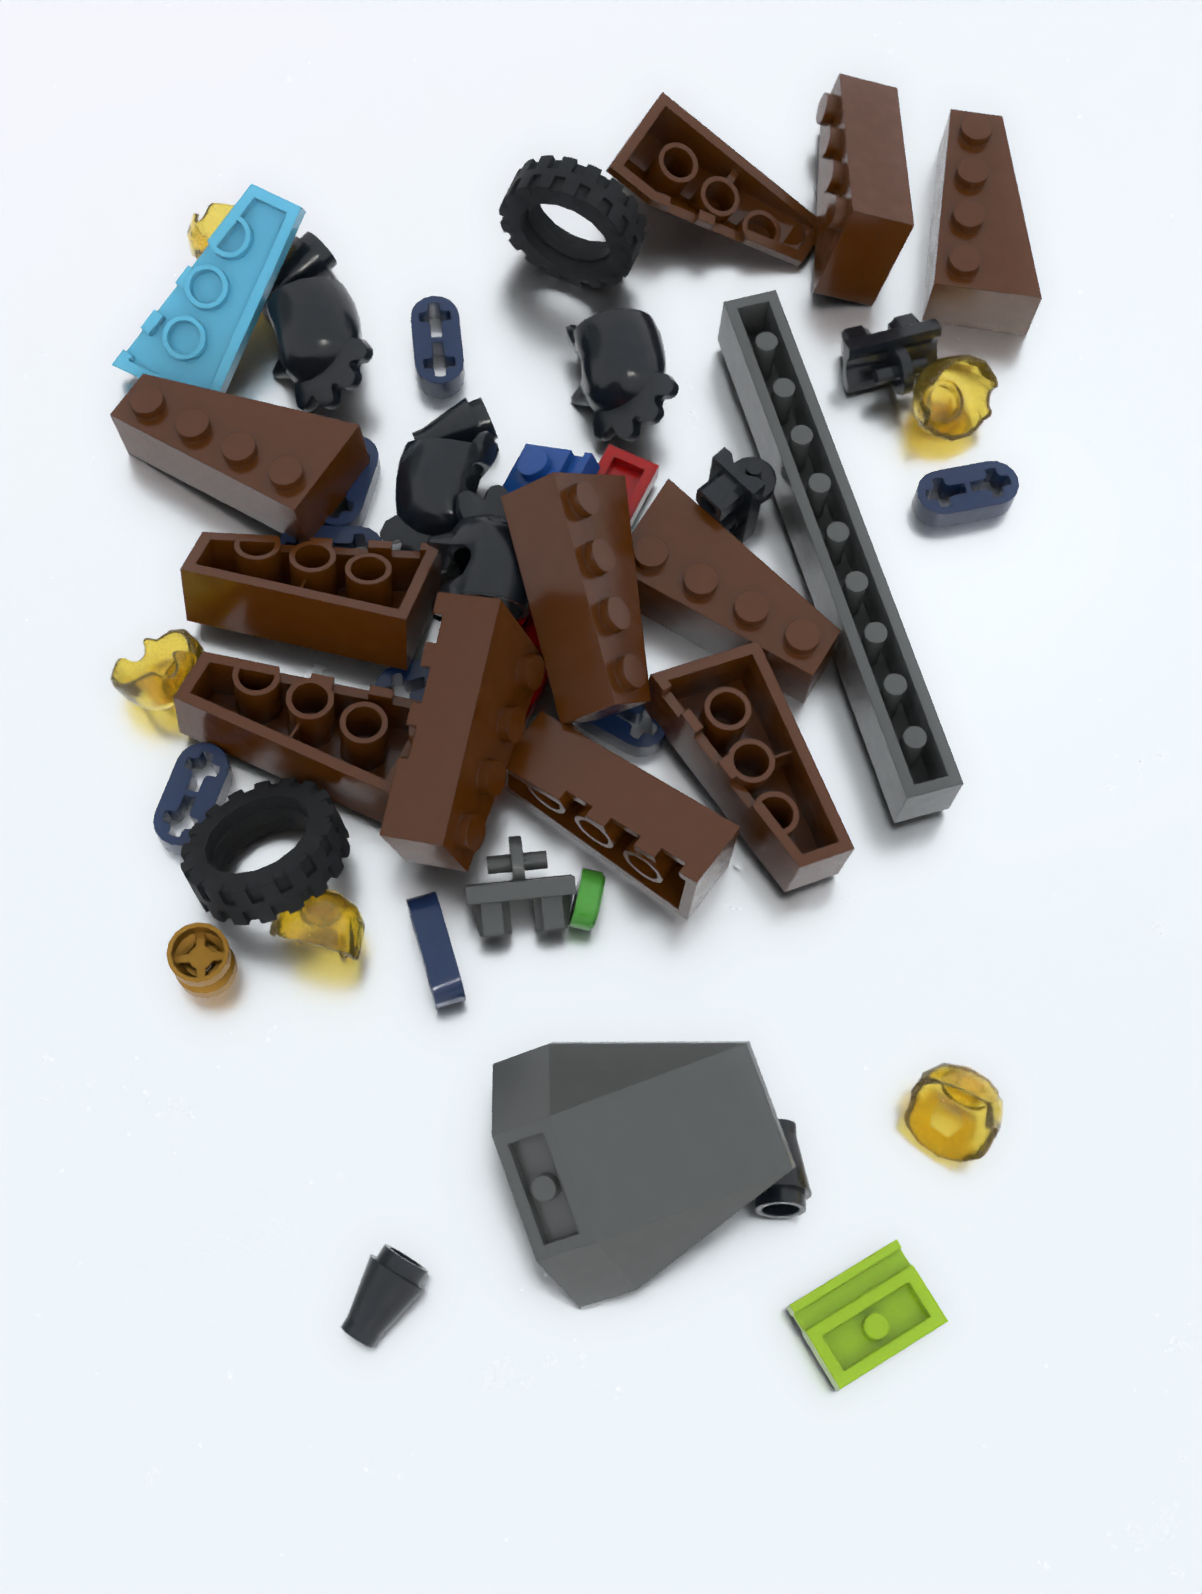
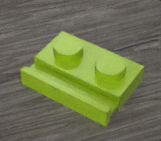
M897 1239L786 1308L790 1316L794 1317L803 1332L804 1339L836 1391L847 1386L948 1322L914 1265H910L900 1249L902 1246Z

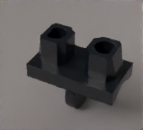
M910 313L894 317L888 324V330L871 334L862 325L844 329L841 333V355L843 358L842 385L847 393L891 383L898 395L911 393L914 389L915 377L938 372L937 343L941 336L942 327L936 318L919 322Z
M724 447L712 457L709 480L697 490L695 500L699 506L743 544L755 532L761 504L769 500L774 493L777 480L775 470L768 462L756 457H745L734 462L732 453Z

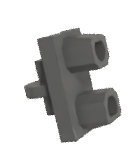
M521 836L508 837L509 854L486 856L488 874L511 872L512 880L464 885L466 905H473V915L480 937L512 933L509 901L533 900L536 931L568 928L570 914L569 895L576 894L575 876L569 874L525 879V871L547 869L548 862L546 851L523 853Z

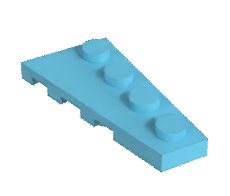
M251 184L207 240L209 244L192 267L189 265L176 280L177 286L158 311L153 310L140 327L143 329L127 351L122 350L112 365L138 378L142 374H147L226 393L306 211L299 205Z

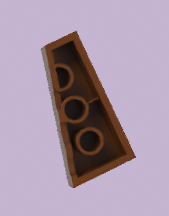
M951 109L938 150L922 321L936 318L938 323L1027 335L1042 296L1003 116Z
M142 374L110 414L129 454L282 534L284 532L300 543L310 541V537L315 536L321 526L325 524L324 522L328 516L333 514L345 498L347 491L370 463L359 424L147 374Z
M438 592L433 609L435 615L442 617L436 643H425L420 666L430 669L422 703L411 702L406 725L409 726L408 735L411 750L409 757L402 756L397 759L379 835L405 861L468 872L475 851L483 844L486 833L485 824L495 797L501 793L504 787L506 767L515 743L523 736L525 716L533 694L543 682L545 663L542 654L501 599Z

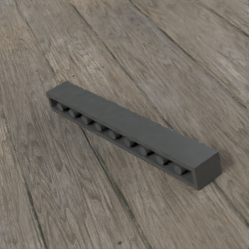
M776 290L723 302L717 340L761 459L768 462L775 470L777 480L774 496L815 608L841 630L833 657L894 823L949 809L964 783Z

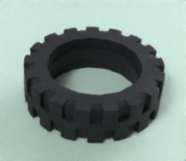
M553 155L541 156L538 162L530 159L524 163L522 169L517 171L499 208V215L503 216L500 224L503 232L510 234L509 242L516 250H522L526 254L525 259L535 267L539 264L547 269L546 274L557 279L560 276L567 278L569 283L575 286L582 287L584 283H588L592 288H604L606 283H609L611 286L620 283L623 276L626 278L629 275L647 237V232L644 231L647 225L644 214L638 213L637 210L640 205L633 195L627 196L622 191L624 186L615 178L607 179L601 175V169L591 164H588L587 167L579 165L578 159L563 156L562 160H556ZM540 204L558 205L576 212L590 221L602 233L606 242L589 241L570 234L556 225L543 211Z
M281 778L280 782L271 784L270 780L254 784V789L245 793L243 789H240L227 796L229 801L222 806L215 804L205 813L206 819L202 823L196 822L189 831L190 842L183 843L180 854L184 862L180 863L182 872L206 912L210 911L213 918L225 923L229 918L232 919L234 925L242 926L249 925L251 920L259 919L261 924L277 920V914L287 910L289 914L297 912L305 907L303 902L311 896L316 899L329 888L327 882L331 878L337 879L344 868L342 858L349 856L350 844L347 840L349 838L348 831L330 795L324 788L319 790L317 784L309 780H305L300 784L296 778ZM291 828L306 830L296 846L276 862L255 871L242 873L226 872L227 866L238 852L255 839L278 830Z

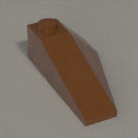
M664 92L660 94L606 170V172L648 205L793 265L799 266L815 244L816 216Z

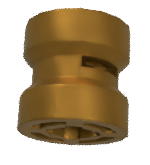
M200 922L188 924L175 932L169 941L166 953L168 965L184 990L191 995L201 998L218 996L226 991L235 980L237 972L235 955L230 948L227 938L215 926ZM214 963L213 967L210 970L206 971V969L211 967V965Z

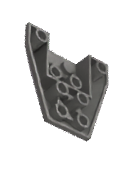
M750 1041L551 1042L493 1064L492 1138L537 1263L579 1307L637 1290L796 1167Z

